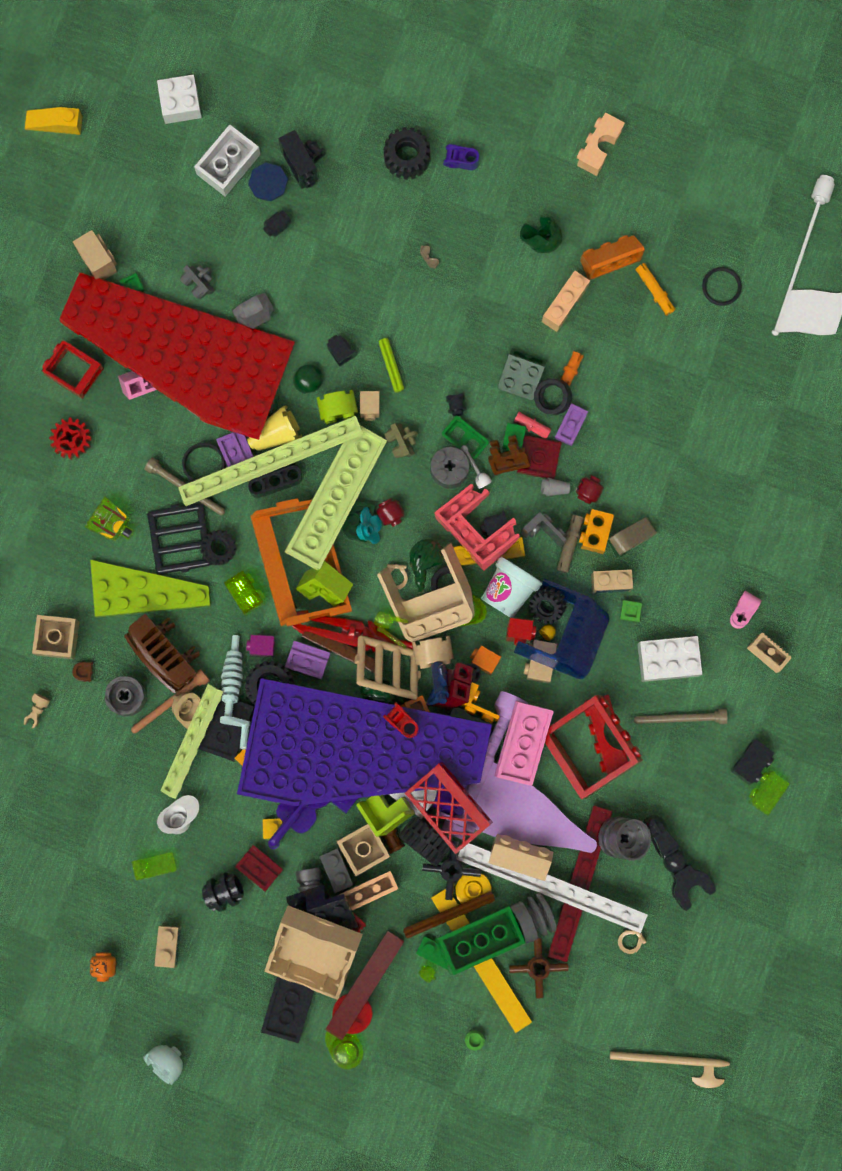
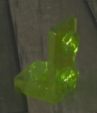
M172 852L132 861L136 881L177 870Z

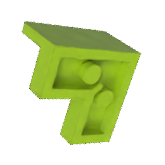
M324 561L319 570L314 568L307 570L295 589L309 600L320 595L331 605L336 606L344 602L353 583Z
M383 795L371 796L366 801L356 804L376 837L387 835L415 814L405 797H401L391 806H389Z

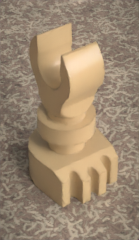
M36 693L32 697V701L36 705H33V711L24 719V725L28 723L30 718L34 720L32 728L38 726L39 714L43 712L42 708H47L50 703L49 699Z

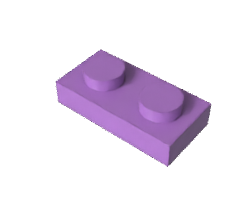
M571 403L555 439L572 446L588 411Z

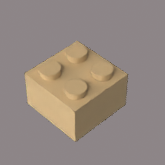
M93 230L73 241L78 253L95 279L105 280L117 273L115 258L110 250H107L99 234L95 235Z
M37 615L32 654L75 660L79 621L72 618Z
M368 824L337 841L355 876L390 857L380 837L375 836Z

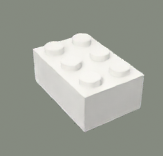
M229 125L194 166L196 174L226 197L260 156L259 146Z
M698 636L641 641L637 644L642 682L699 677L702 675Z

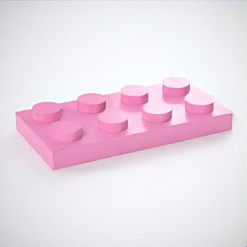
M515 701L495 777L530 786L533 785L553 710Z

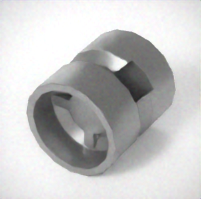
M321 868L295 871L297 883H300L298 893L323 885L319 881L322 879Z

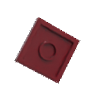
M524 435L522 448L525 447L531 467L518 469L517 473L545 479H555L561 442Z

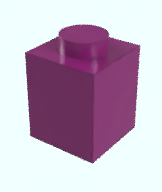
M251 635V640L247 639L246 651H250L249 654L251 656L274 657V636Z

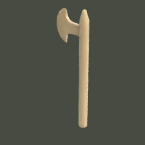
M610 1051L611 1060L704 1066L702 1076L692 1077V1081L696 1085L704 1088H715L722 1085L725 1080L717 1079L714 1076V1067L730 1065L729 1062L721 1059Z

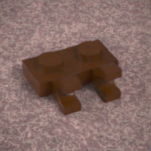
M516 435L508 437L510 442L508 443L510 450L508 452L501 453L498 440L490 441L492 448H490L491 456H489L488 461L494 475L531 467L525 447L519 449Z

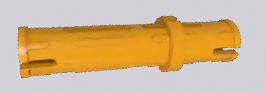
M646 263L639 265L635 270L653 295L655 303L659 304L666 316L669 313H673L676 308L667 297V292L663 291Z

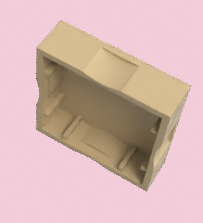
M287 906L264 972L304 985L313 991L338 1000L363 934Z

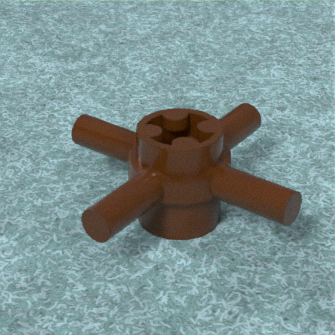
M541 938L534 941V957L529 960L528 964L509 965V973L528 972L530 977L535 979L536 998L538 999L544 998L543 979L548 977L550 972L568 971V963L550 964L547 959L542 957ZM536 963L544 965V969L540 971V974H536L534 970Z

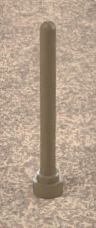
M153 457L144 468L150 474H159L177 487L186 484L163 469L159 461ZM209 498L199 501L217 514H225V509Z
M718 709L714 713L634 717L636 724L715 721V723L727 724L726 709Z

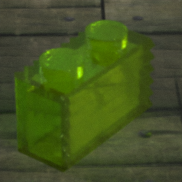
M242 570L225 581L224 584L243 614L247 616L264 605L263 599H265V596L260 589L256 590L252 585L255 581L250 573L245 574Z

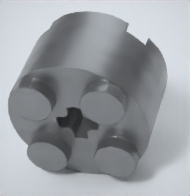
M446 447L437 451L433 456L431 476L441 487L446 489L456 488L468 476L469 461L462 450ZM447 465L454 467L452 471H448Z
M127 676L113 679L105 690V702L108 708L114 713L125 717L139 713L147 700L143 685L134 678ZM124 692L129 693L128 700L123 699L124 696L122 694Z

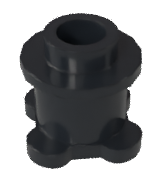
M310 139L303 145L313 163H316L325 156L326 152L324 148L319 147L317 140Z
M464 393L446 396V402L449 403V414L461 416L467 410L464 407Z

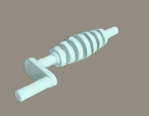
M232 635L231 650L226 654L227 658L225 659V666H223V673L221 675V686L223 687L222 701L226 704L225 714L220 717V723L242 727L240 749H246L251 722L232 717L233 704L238 702L237 696L240 693L239 688H241V681L243 680V668L241 667L243 665L241 660L242 653L239 652L240 636Z

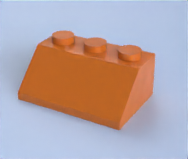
M625 235L612 244L607 242L601 245L599 249L594 250L592 248L583 252L580 261L588 280H592L639 262L645 249L634 235L630 237Z

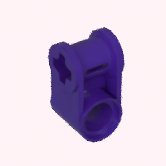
M454 144L446 145L447 154L446 159L443 161L444 166L466 170H475L479 166V153L476 149ZM468 157L475 158L473 162H469L466 159Z

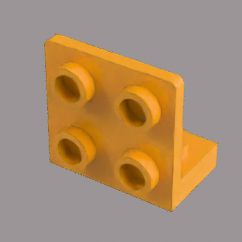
M472 682L469 702L461 706L471 715L475 713L482 715L481 719L486 722H497L500 717L499 715L472 704V702L475 703L481 692L477 690L479 685Z

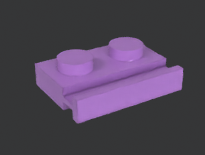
M233 432L216 439L228 467L253 457L245 435Z
M294 641L285 668L322 680L331 653Z

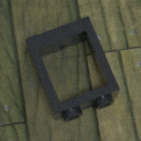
M293 130L279 137L280 151L301 189L305 187L310 188L315 185L316 181H318L316 167L296 131Z

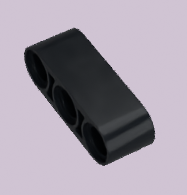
M288 466L250 480L248 489L253 497L261 498L300 484L302 473L297 466ZM291 472L299 474L295 480L289 479L288 475ZM273 478H279L280 484L272 486L270 481ZM255 484L262 485V490L254 492L252 487Z

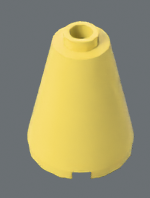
M287 406L281 407L266 420L259 440L251 437L247 439L252 449L255 448L259 451L281 446L302 438V434L298 436L297 431L300 430V427L291 411H286Z

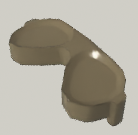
M422 245L420 247L421 256L430 268L436 269L439 265V260L429 258L430 246Z

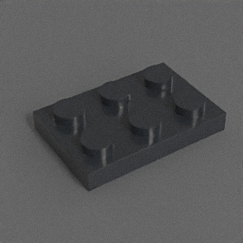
M221 696V701L216 707L213 719L210 721L205 737L202 739L198 749L235 762V757L240 748L242 727L220 723V717L225 714L226 704L222 701ZM238 701L233 704L232 717L249 721L254 706Z
M277 977L261 1033L299 1044L314 991L304 985Z

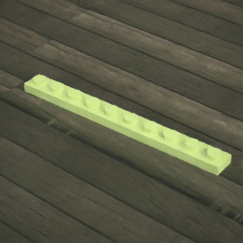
M351 417L180 486L178 488L185 506H188L363 435L357 417Z

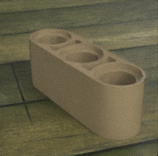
M645 517L618 532L609 540L618 554L622 555L656 535L657 531L649 519Z

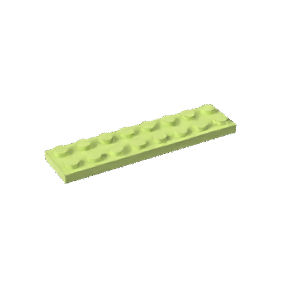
M361 425L363 435L341 444L285 550V553L316 570L321 568L387 440Z

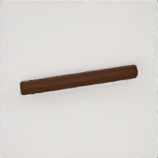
M488 892L403 929L405 937L410 938L495 901V897L492 892Z

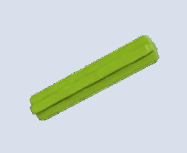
M383 338L379 340V345L395 392L403 391L404 386L389 339Z

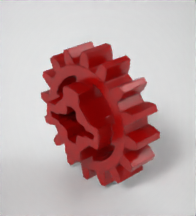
M69 417L68 422L61 419L62 424L55 423L57 429H51L54 436H50L49 439L54 442L50 445L52 448H56L54 451L56 454L61 453L62 458H65L66 455H68L70 460H72L73 455L80 458L79 453L86 454L84 448L91 447L87 443V441L92 440L90 436H87L91 432L89 429H85L87 426L85 423L80 425L79 419H76L75 422H73L71 417ZM70 427H76V428H78V429H80V430H75V431H74V430L70 429ZM70 435L73 436V437H72V440H73V441H71V442L68 441ZM67 446L71 448V450H65L63 448Z

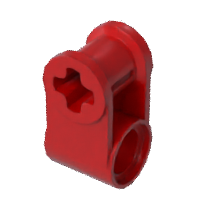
M396 702L394 704L395 707L387 715L384 714L383 718L405 737H416L420 730L419 725ZM411 723L415 726V732L409 735L406 734L405 727Z

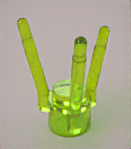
M379 611L374 621V625L378 626L377 631L385 634L405 649L406 645L385 629H390L393 621L409 623V621Z

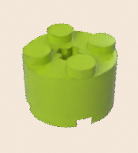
M345 390L325 394L322 400L320 397H317L321 421H325L326 424L336 423L338 418L346 420L354 417L358 413L354 391L349 390L350 394H345Z

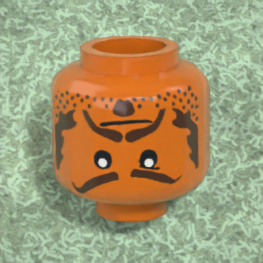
M109 952L95 953V956L90 959V975L97 977L99 982L109 981V977L115 976L116 958L111 956Z

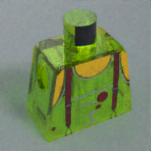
M105 496L84 526L90 532L112 541H116L120 535L129 540L134 533L133 529L126 526L130 519Z

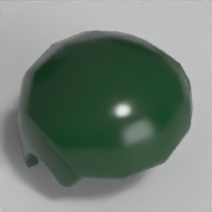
M303 365L295 372L293 384L296 390L302 394L316 392L323 384V374L317 366Z

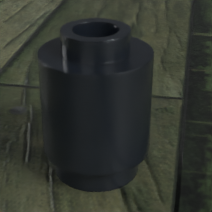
M283 210L276 212L264 222L265 227H263V230L269 237H277L289 227L291 219Z

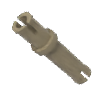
M572 515L569 529L565 533L567 540L563 546L557 567L558 571L569 572L577 540L580 539L579 533L584 520L581 516Z

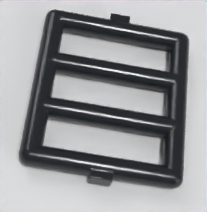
M202 503L190 504L188 506L176 504L171 505V508L149 511L147 513L157 574L178 571L186 573L190 569L212 565V563L209 564L206 559L163 566L161 555L201 549L200 544L202 541L160 548L158 537L200 530L201 540H203L208 534ZM197 511L199 522L157 529L156 518Z

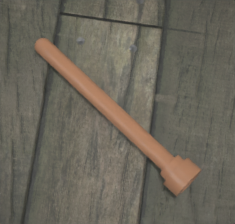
M200 669L195 674L193 680L174 695L178 696L182 693H189L198 685L205 686L210 682V679ZM173 696L131 728L132 733H138L169 709L174 701Z

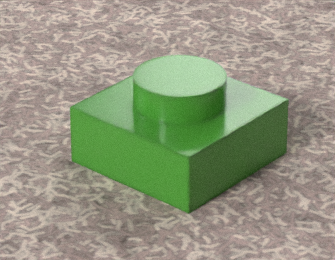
M623 600L620 620L639 623L642 603Z

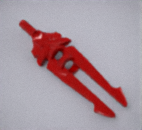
M308 610L298 611L296 613L297 616L307 614L309 612ZM323 616L310 619L342 627L341 633L302 624L292 625L301 634L311 632L358 647V637L363 632L362 636L413 649L412 642L397 639L388 633L384 626L380 624L375 626L374 622L369 620L367 621L368 627H365L362 621ZM365 644V651L372 649L375 652V647Z

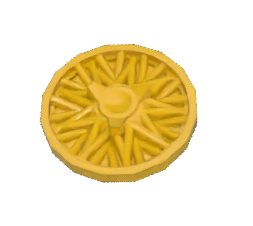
M481 874V877L462 875L455 886V894L461 904L491 892V884L483 874Z

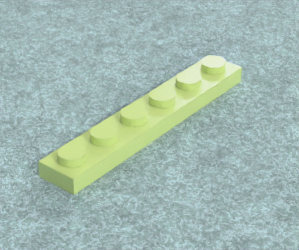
M208 684L160 790L169 797L176 799L181 791L184 779L189 773L192 761L197 755L200 743L205 737L208 725L213 719L217 705L221 701L223 691Z

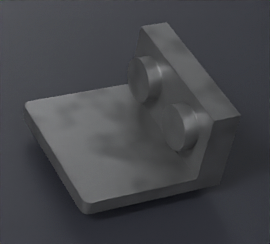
M541 512L524 526L521 532L525 539L529 536L533 538L542 528L560 548L567 540L565 538L566 534L559 527L556 529L551 524L553 522L547 514L543 515Z

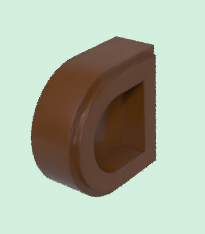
M79 662L75 664L72 670L74 678L82 682H92L93 662Z

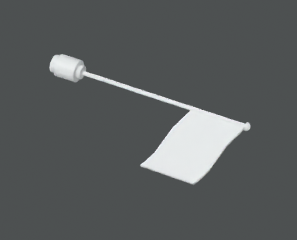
M820 175L811 196L817 204L775 329L772 330V334L775 336L780 332L833 335L836 334L842 316V293L792 290L820 204L824 205L830 201L835 186L834 178L828 175Z

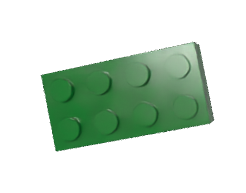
M510 906L435 938L450 975H456L526 943Z

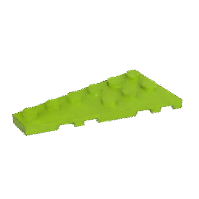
M90 560L95 617L211 606L209 586Z

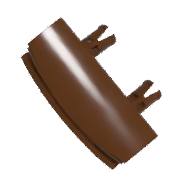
M144 614L129 626L128 633L124 637L152 674L171 692L176 693L186 686L197 673L189 663L198 658L200 652L198 651L190 655L196 648L192 646L181 655L164 636L168 631L175 628L174 622L167 625L171 618L167 617L156 626Z

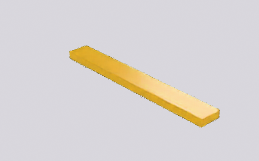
M446 888L431 897L440 913L458 905L454 897L453 900H445ZM461 915L446 923L450 930L453 931L469 924V921L465 915ZM492 958L474 966L515 1033L532 1023Z

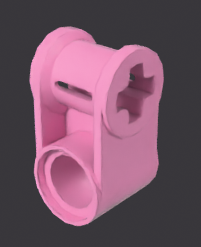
M744 591L730 617L731 625L736 629L743 628L750 621L762 600ZM739 615L742 616L741 622L737 621Z

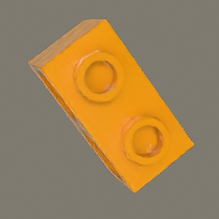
M594 509L590 511V514L586 513L584 525H587L586 530L581 532L579 543H582L581 549L600 554L605 552L614 517L613 514ZM600 518L603 525H594L593 519ZM595 536L598 539V544H590L588 537Z

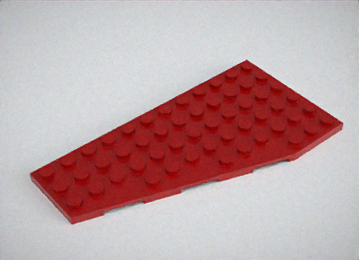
M79 272L60 316V323L76 334L82 335L125 368L131 369L152 384V387L174 402L177 401L193 412L204 423L257 440L261 437L295 345V341L252 329L245 325L99 278L95 279V277Z

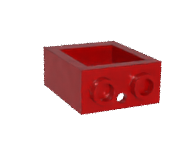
M63 340L61 344L58 343L55 346L52 357L44 362L42 372L45 376L83 399L104 368L99 362ZM67 351L90 365L76 388L53 374V371Z

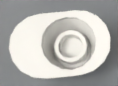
M190 795L177 799L158 816V828L167 834H181L187 831L199 812L200 805L198 800Z

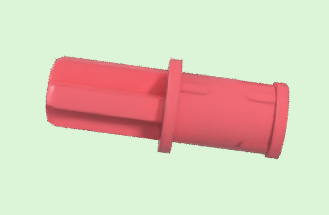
M520 411L514 419V423L526 426L528 432L532 431L545 439L551 432L550 428L537 422L536 418L532 419Z

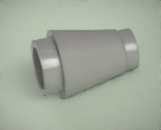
M552 478L542 480L541 493L546 494V496L569 494L570 483Z

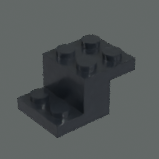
M324 884L286 897L288 906L348 929L358 927L357 920L345 895L341 894L330 898Z

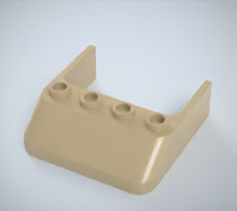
M452 543L447 544L441 552L455 583L412 599L404 600L400 596L388 567L377 574L403 635L408 641L416 642L470 622L474 617L471 587Z

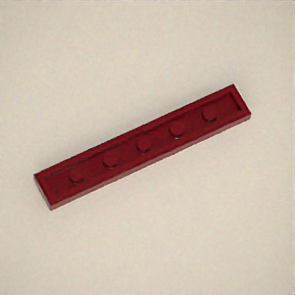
M389 931L386 933L327 1025L326 1031L341 1041L343 1040L404 943L403 940Z

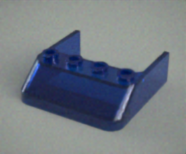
M543 579L540 588L543 587L545 589L546 586H549L551 590L554 587L556 588L555 592L560 590V596L564 594V600L574 605L556 653L549 654L518 641L513 653L574 678L584 679L588 676L610 620L609 614L592 598Z

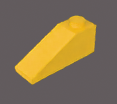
M57 107L28 110L26 113L25 130L81 135L83 117L80 110L75 108Z

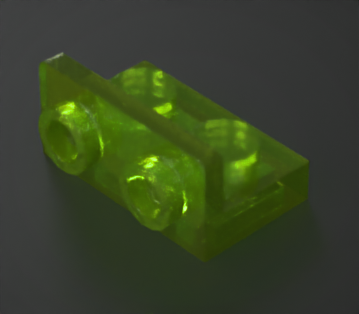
M773 770L763 773L759 780L761 784L758 788L754 787L748 796L751 798L748 803L769 816L790 785V783L775 774L776 772Z

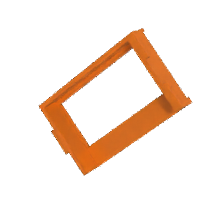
M297 498L277 502L276 507L257 510L250 516L281 626L287 625L288 627L309 622L310 619L327 615L331 617L352 612L347 595L344 602L336 605L334 608L297 616L270 517L307 510L312 499L299 502ZM332 545L324 561L342 574L334 545Z

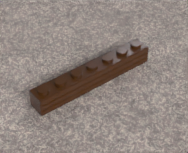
M304 632L302 634V638L354 663L357 650L311 632ZM365 655V669L374 674L375 659Z

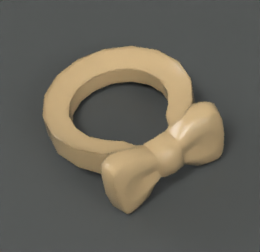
M387 564L390 573L394 569H400L404 575V580L402 584L396 587L397 589L403 588L408 580L405 571L407 565Z
M634 930L622 932L618 939L619 948L627 954L637 952L642 943L646 944L647 942L642 933ZM636 934L639 940L635 948L627 949L623 946L622 939L625 935Z

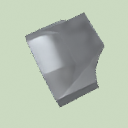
M263 293L241 303L232 312L239 324L254 329L270 320L271 313L275 310L266 293Z

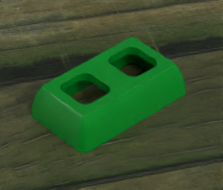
M455 416L442 432V436L460 450L470 439L478 442L479 447L475 452L472 453L468 450L473 460L489 444V441L459 416ZM456 427L461 428L465 432L459 441L451 436L452 431Z

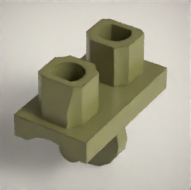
M394 423L390 425L391 429L384 433L389 443L395 440L399 443V446L392 449L395 458L415 455L411 446L416 444L414 438L418 436L417 431L411 432L409 426L403 429L401 424L397 425Z

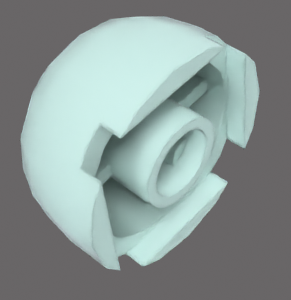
M159 1045L152 1048L144 1056L146 1064L148 1066L152 1064L153 1072L167 1084L170 1083L172 1085L179 1078L183 1070V1062L180 1058L181 1052L174 1046L170 1048L166 1045Z

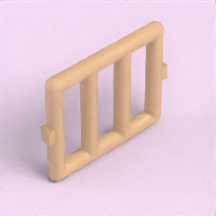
M362 635L359 636L357 655L354 660V664H357L356 683L359 686L412 700L417 699L418 680L421 678V671H418V665L415 663L413 649ZM365 644L375 647V681L364 679ZM383 649L393 652L392 686L382 684ZM401 654L411 657L410 691L400 688Z

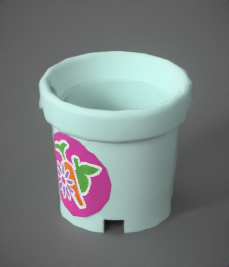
M500 557L495 564L497 569L481 599L508 617L514 618L532 592L538 591L542 582L507 559Z

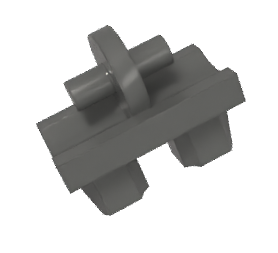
M186 265L183 268L185 272L180 277V280L186 286H189L193 281L197 284L191 291L197 299H201L206 294H212L215 291L208 283L213 280L210 276L212 272L210 267L204 269L199 265L196 270L194 266L189 267Z

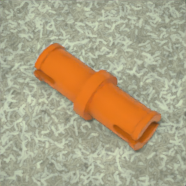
M575 351L572 352L567 366H564V373L561 377V380L566 382L569 387L574 376H577V369L584 358L583 355Z

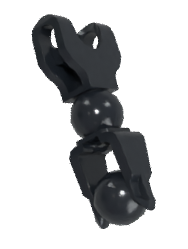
M658 815L647 817L643 823L647 825L650 831L651 841L656 852L663 858L664 867L667 871L671 872L670 874L673 877L672 895L679 906L687 911L692 907L688 893L693 886H701L710 895L716 892V888L708 874L700 870H694L687 863L686 854L679 849L678 843L668 833L665 820Z

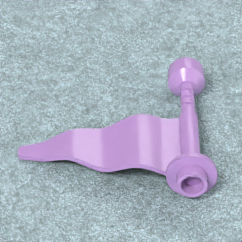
M501 691L494 705L500 717L489 738L481 782L469 784L466 787L467 792L493 821L483 833L496 837L497 834L507 835L512 839L526 841L534 845L569 848L588 853L594 852L597 842L573 824L539 790L530 785L494 776L498 765L494 763V756L510 723L515 701L527 703L517 696ZM465 810L462 816L453 815V817L464 818ZM440 812V816L450 817V815ZM443 819L445 822L441 829L449 830L450 820ZM453 820L452 831L463 832L464 821ZM467 821L466 831L474 833L475 830L480 829L475 822ZM452 834L456 838L463 839V835Z

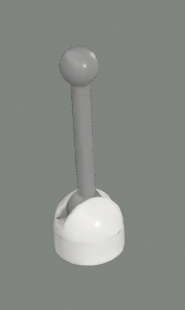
M463 445L461 450L466 454L477 473L475 481L478 488L480 489L491 483V478L486 473L479 471L468 452V446Z

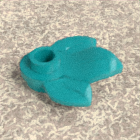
M364 507L360 514L361 523L356 529L357 536L361 540H369L372 544H377L380 541L378 532L382 528V521L378 515L372 516L368 507Z

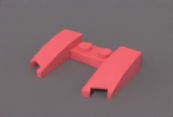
M470 484L434 512L436 520L470 553L471 558L485 571L520 536L519 533H514L513 526L517 524L516 520L512 518L484 540L465 517L490 493L487 489H484L482 493L473 491L474 486Z

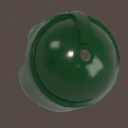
M540 215L539 221L541 226L537 230L527 223L524 224L520 231V239L537 253H551L562 243V231L552 216L545 217Z

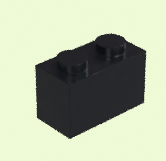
M754 739L730 771L748 785L757 783L763 776L761 771L764 767L768 768L773 762L774 758L772 756L774 752L757 739Z

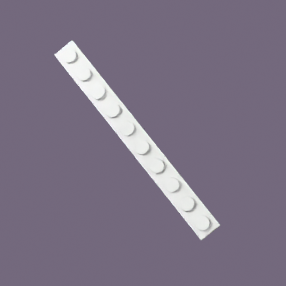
M470 843L459 852L457 857L459 861L641 933L647 918L645 913L550 875H547L546 880L543 881L490 864L488 862L491 852Z

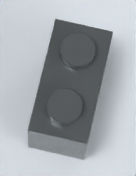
M339 849L320 856L335 893L354 885Z

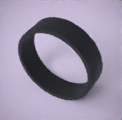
M198 443L191 446L185 452L182 467L185 475L191 482L195 480L187 474L186 460L189 454L197 448L208 447L217 451L222 459L221 470L225 469L224 457L216 446L209 443Z

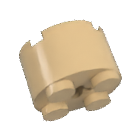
M450 635L446 636L447 640H442V637L420 640L419 645H416V642H412L416 665H420V669L431 667L434 662L450 664V659H454Z

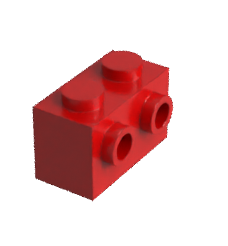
M516 618L509 619L506 641L514 642L513 645L525 647L531 640H534L536 626H533V621Z

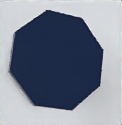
M263 163L252 170L248 186L256 198L271 202L284 195L288 178L281 166Z

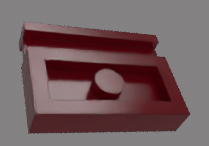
M252 845L235 866L265 892L284 870L255 845Z

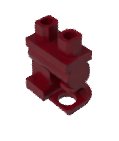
M456 663L455 670L447 669V687L449 692L447 702L445 704L438 702L431 706L449 711L452 708L469 702L473 668L462 663ZM460 668L465 669L466 673L459 672Z

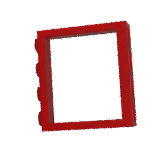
M601 695L594 696L551 725L545 740V744L581 800L589 797L643 761L639 748L633 746L630 741V734L627 730L622 729L619 724V717L611 712L609 702ZM595 705L630 761L591 787H588L553 732Z

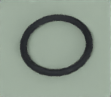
M718 267L712 269L703 279V293L715 305H729L735 302L741 294L742 285L740 278L729 268ZM718 271L730 273L738 284L736 295L726 302L712 299L706 290L708 278Z

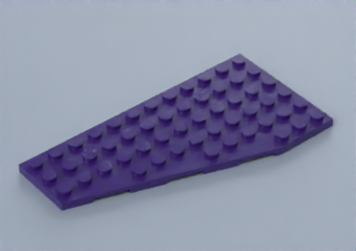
M261 678L237 794L299 806L404 793L440 762L446 765L462 785L477 784L481 782L492 725L402 707L419 725L420 729L416 737L407 738L383 718V715H387L395 705ZM414 724L406 725V734L410 735L415 732ZM435 774L428 778V787H439V779ZM416 788L414 791H420L424 789Z

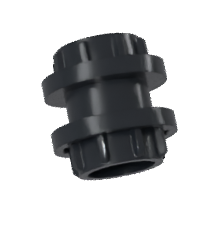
M226 872L221 874L219 877L220 881L218 882L211 878L207 880L206 885L202 888L203 899L210 910L222 912L226 910L227 903L234 907L243 898V886L239 878L233 873L230 875Z

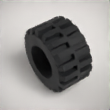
M402 127V131L396 129L395 134L391 133L389 139L385 141V166L387 169L390 168L392 175L396 173L397 178L404 176L405 180H408L409 176L414 179L416 174L418 176L422 175L423 170L426 171L430 162V143L427 141V137L425 135L422 136L420 130L415 132L412 127H410V130H407L406 127ZM408 146L414 148L418 155L412 160H402L396 155V152L400 148Z
M265 661L260 665H255V668L249 671L250 674L246 677L245 689L250 701L255 705L261 678L267 675H274L282 683L292 685L295 683L289 670L282 664L274 661Z
M413 816L399 834L406 844L435 866L441 862L451 849L442 837L419 817Z

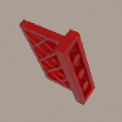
M443 762L436 765L405 792L406 796L455 854L493 823ZM435 774L439 779V787H428V778L431 775ZM416 788L424 789V800L416 799L411 793ZM428 789L438 790V801L427 800ZM441 791H449L451 793V803L441 802ZM427 803L437 804V815H429L427 813ZM440 805L451 806L450 817L440 816ZM454 806H460L465 810L464 818L453 817ZM439 819L450 820L449 830H442L439 827ZM453 820L464 821L463 832L452 831ZM467 821L475 822L480 829L475 833L466 832ZM452 834L463 835V842L459 847L453 844Z

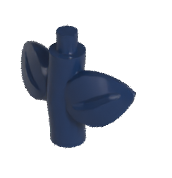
M434 662L431 665L433 689L426 702L428 706L435 705L438 702L445 704L449 697L446 664Z

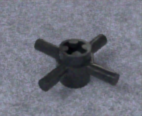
M452 840L453 844L458 847L459 841ZM450 849L449 859L445 860L441 865L435 866L423 863L422 871L440 873L442 878L447 881L445 900H453L454 882L458 881L462 875L481 877V869L463 868L461 862L457 860V854L452 849ZM451 865H454L455 869H457V873H455L454 875H449V873L446 872V868H450Z

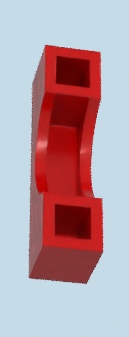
M609 694L602 696L609 702V709L614 713ZM595 705L584 711L585 717L589 716L591 723L588 724L591 736L594 735L595 737L594 749L596 754H600L601 757L599 762L600 770L607 776L626 764L628 759L624 750L616 749L607 742L604 735L605 720Z

